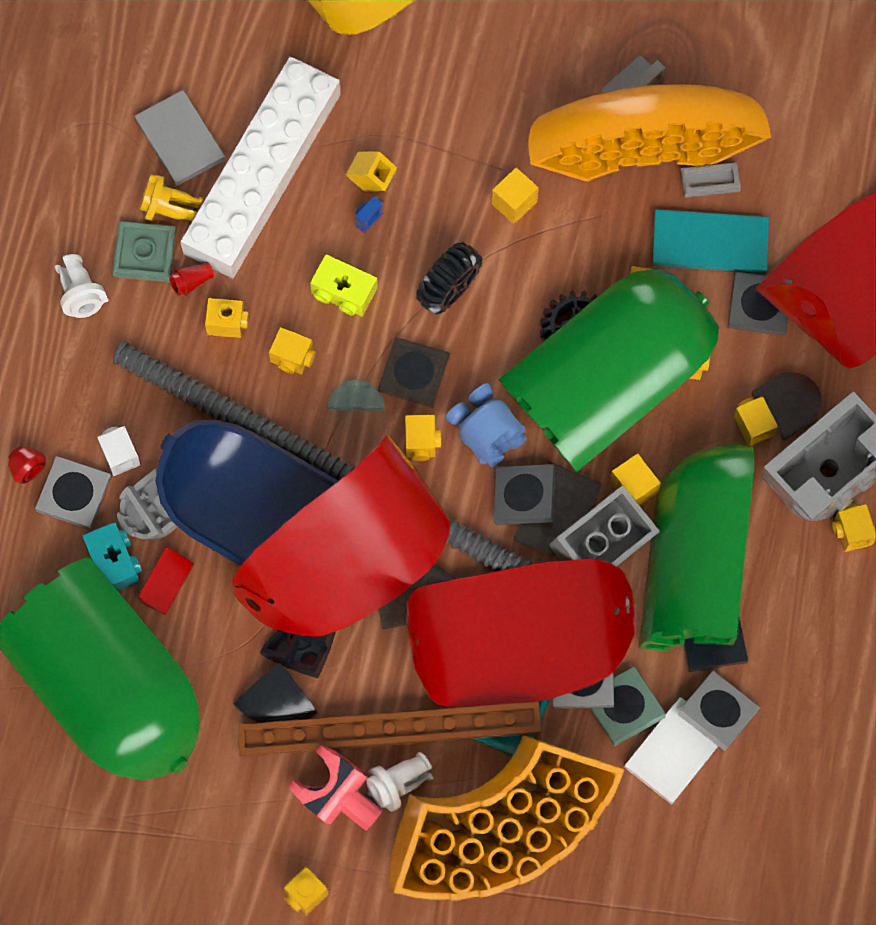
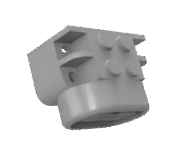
M853 391L765 465L762 479L782 499L785 506L793 514L804 520H824L835 515L838 511H843L852 503L857 495L861 492L864 493L875 483L876 415ZM831 468L835 472V476L825 477L821 474L820 470Z

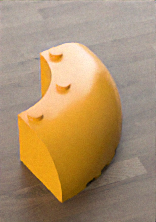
M663 84L605 92L553 109L539 116L534 121L529 133L528 148L531 165L588 182L600 176L619 171L618 165L632 166L636 164L637 167L658 165L661 161L669 162L674 160L677 161V164L714 165L771 138V132L763 108L748 95L713 86Z
M522 735L515 753L506 766L495 777L479 788L462 795L447 798H426L409 795L392 851L389 869L390 889L394 893L421 899L462 900L478 896H490L536 878L544 873V870L571 853L579 845L577 843L589 830L594 828L597 824V819L613 798L624 770L594 758Z

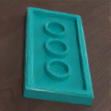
M656 210L652 266L766 274L769 217Z

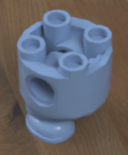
M485 383L475 389L469 396V402L477 407L476 410L471 413L468 404L462 402L453 407L447 413L445 419L452 425H459L460 440L473 451L480 464L488 463L490 467H494L504 459L503 453L510 448L516 449L520 447L527 437L524 435V424L513 416L506 402L492 398L493 391L489 383Z

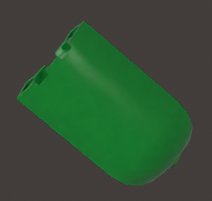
M656 269L633 272L611 285L503 375L499 382L532 421L534 420L542 430L545 427L547 428L543 432L544 435L577 472L696 373L709 359L718 342L719 326L706 308L710 304L706 297L700 291L694 294L673 274Z
M731 443L704 449L681 459L664 477L655 501L653 523L660 532L651 538L639 648L669 652L674 647L684 645L685 639L694 638V643L734 645L738 631L754 474V446Z
M90 557L58 571V578L46 586L42 582L24 596L26 602L17 612L9 611L1 621L0 650L78 748L97 766L119 777L136 780H147L163 777L171 773H180L189 763L188 759L195 748L200 732L199 707L190 681L180 665Z

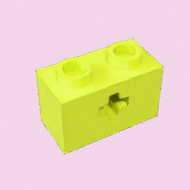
M327 254L310 283L311 293L314 294L313 296L318 301L326 304L331 302L339 306V309L344 313L352 316L357 314L363 317L378 289L376 277Z

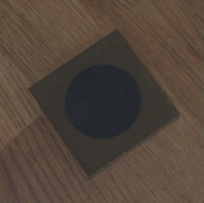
M395 337L378 386V392L433 408L450 353Z

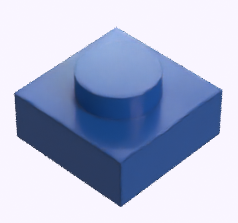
M374 196L369 202L364 201L355 212L356 227L363 233L383 214V203Z

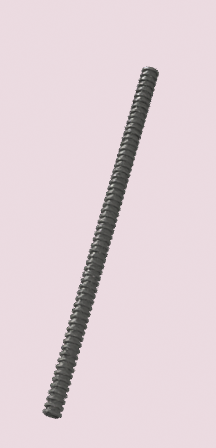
M127 341L121 343L113 355V364H121V368H128L129 373L133 374L135 372L139 378L143 376L144 381H152V385H159L161 390L167 389L168 394L172 395L174 393L175 398H183L184 403L190 402L192 407L198 406V410L201 412L205 410L208 416L213 414L216 420L222 419V422L236 424L260 435L338 481L356 467L353 464L349 466L346 460L340 461L339 456L332 457V453L329 451L325 453L322 447L316 448L315 443L308 444V440H301L300 435H292L293 432L291 430L286 432L285 427H277V423L274 421L270 423L269 418L264 417L262 419L261 414H253V410H246L245 405L241 404L238 406L237 401L233 400L231 402L230 397H222L221 392L215 393L213 388L207 389L206 384H199L197 379L191 380V376H183L182 371L176 372L175 367H168V364L165 362L160 363V359H152L151 354L145 355L143 350L137 351V347L134 345L130 347ZM448 516L450 530L446 545L451 544L452 549L459 548L460 553H468V557H475L478 563L483 561L484 566H492L493 571L532 564L530 560L524 561V557L521 555L519 557L515 556L516 553L513 551L511 553L507 552L508 548H500L499 543H491L490 538L485 540L482 534L476 535L475 530H467L466 525L459 526L458 521L452 522L451 517Z

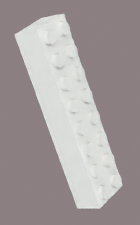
M289 57L182 238L183 255L202 264L208 262L212 269L234 279L340 96V80Z

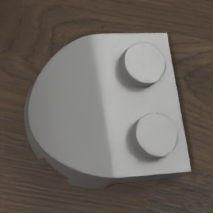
M157 469L152 470L134 486H127L119 497L121 503L120 512H117L118 521L126 533L132 537L150 540L160 539L177 528L160 503L155 482Z

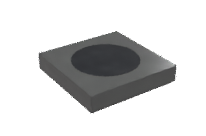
M735 272L728 328L779 336L786 335L788 318L755 290L767 276ZM784 279L788 284H792V280Z
M554 464L496 467L494 522L496 525L547 523L554 521L556 473Z

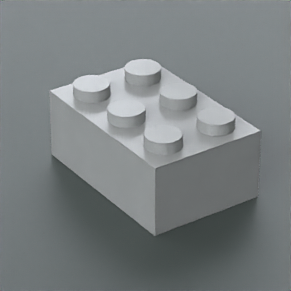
M622 485L553 540L549 547L561 561L591 558L618 566L660 531Z

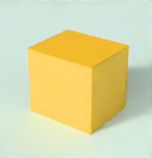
M516 167L492 190V205L509 221L515 224L537 203L539 187Z
M636 454L614 469L610 477V483L617 490L623 485L639 506L658 494L661 484L639 454Z

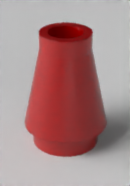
M208 262L175 269L174 273L169 275L170 284L178 296L182 294L187 296L206 281L214 278L213 270Z

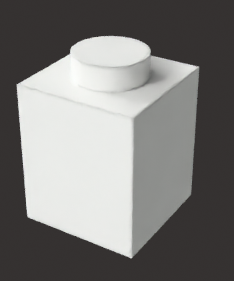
M125 426L120 428L111 427L105 430L101 436L97 437L113 476L140 466L138 455Z

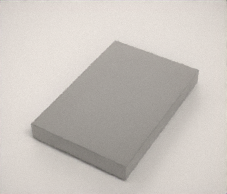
M184 90L134 116L135 121L176 187L225 161L224 154Z

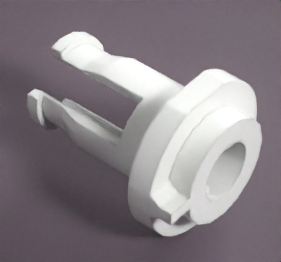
M70 254L62 257L66 268L56 265L55 270L60 274V282L65 292L60 301L63 312L68 316L85 318L95 314L105 302L109 301L104 288L100 284L91 282L87 270L82 265L83 260L80 255Z
M419 752L413 759L404 760L387 770H384L381 766H376L369 770V778L366 780L369 790L368 795L372 796L380 808L386 807L389 811L393 812L400 808L401 796L418 788L422 782L434 779L432 774L427 772L432 769L431 764L425 755Z

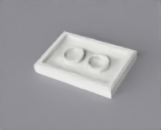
M681 697L624 766V768L671 805L718 748L715 743L677 715L686 703Z

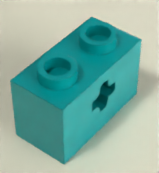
M116 522L82 535L92 561L117 591L140 583L137 573L142 570L136 555L130 557L126 547L130 546L131 543L125 529L119 531ZM115 553L118 561L113 563L110 555Z

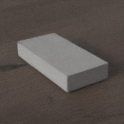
M737 162L681 168L680 174L684 198L740 192L741 190Z

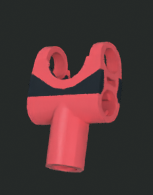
M321 744L316 752L325 760L324 763L329 768V782L322 787L315 788L308 785L304 786L299 781L293 779L288 787L307 809L327 824L331 825L340 812H342L367 831L383 811L358 791L367 780L368 775L347 757Z

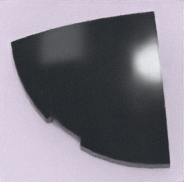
M278 630L265 643L260 653L277 664L281 663L282 666L319 678L329 655L336 631L324 636L312 637Z
M281 663L273 667L233 703L240 712L258 723L306 720L318 714L309 699Z

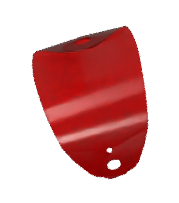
M876 193L853 203L819 228L778 265L755 289L848 369L861 366L876 354ZM784 279L792 280V284H788Z
M387 434L377 447L351 472L300 510L270 538L255 549L232 579L235 597L257 620L273 629L312 637L324 636L344 629L385 606L405 592L431 569L440 557L449 538V518L418 470ZM246 598L254 600L261 609L253 607ZM271 598L275 602L274 604H270L267 600Z
M591 558L531 564L425 585L417 588L411 594L407 603V628L414 669L431 700L436 704L449 708L539 702L588 687L609 677L616 671L625 658L635 636L636 623L633 591L626 574L612 563ZM627 596H628V600H629V613H628L627 607H626V597H627ZM616 607L619 608L618 615L614 612Z

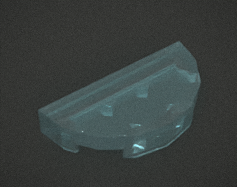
M360 380L342 383L340 387L330 394L327 403V410L385 411L382 395L370 383Z

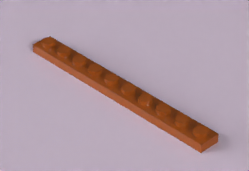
M539 702L238 725L240 756L316 751L321 744L331 749H346L541 734Z

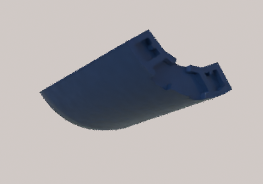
M195 420L181 426L173 434L168 433L160 446L163 452L159 459L155 481L160 503L171 521L194 540L239 566L289 519L338 482L335 478L260 435L236 424L218 420Z

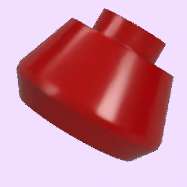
M19 446L8 456L10 459L8 467L14 482L20 484L33 480L46 465L45 455L29 446L24 448Z

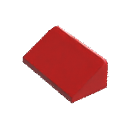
M166 547L138 596L139 602L166 616L194 564Z

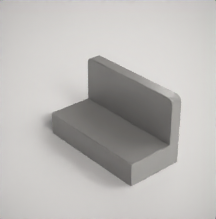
M639 56L603 87L601 93L632 87L658 85L664 78L666 67L658 60L651 66L643 57Z

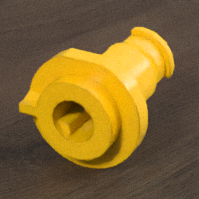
M150 174L140 205V210L145 211L144 219L152 221L154 214L157 213L177 220L191 221L192 223L198 212L169 204V201L199 210L203 198H195L186 192L163 186V176Z

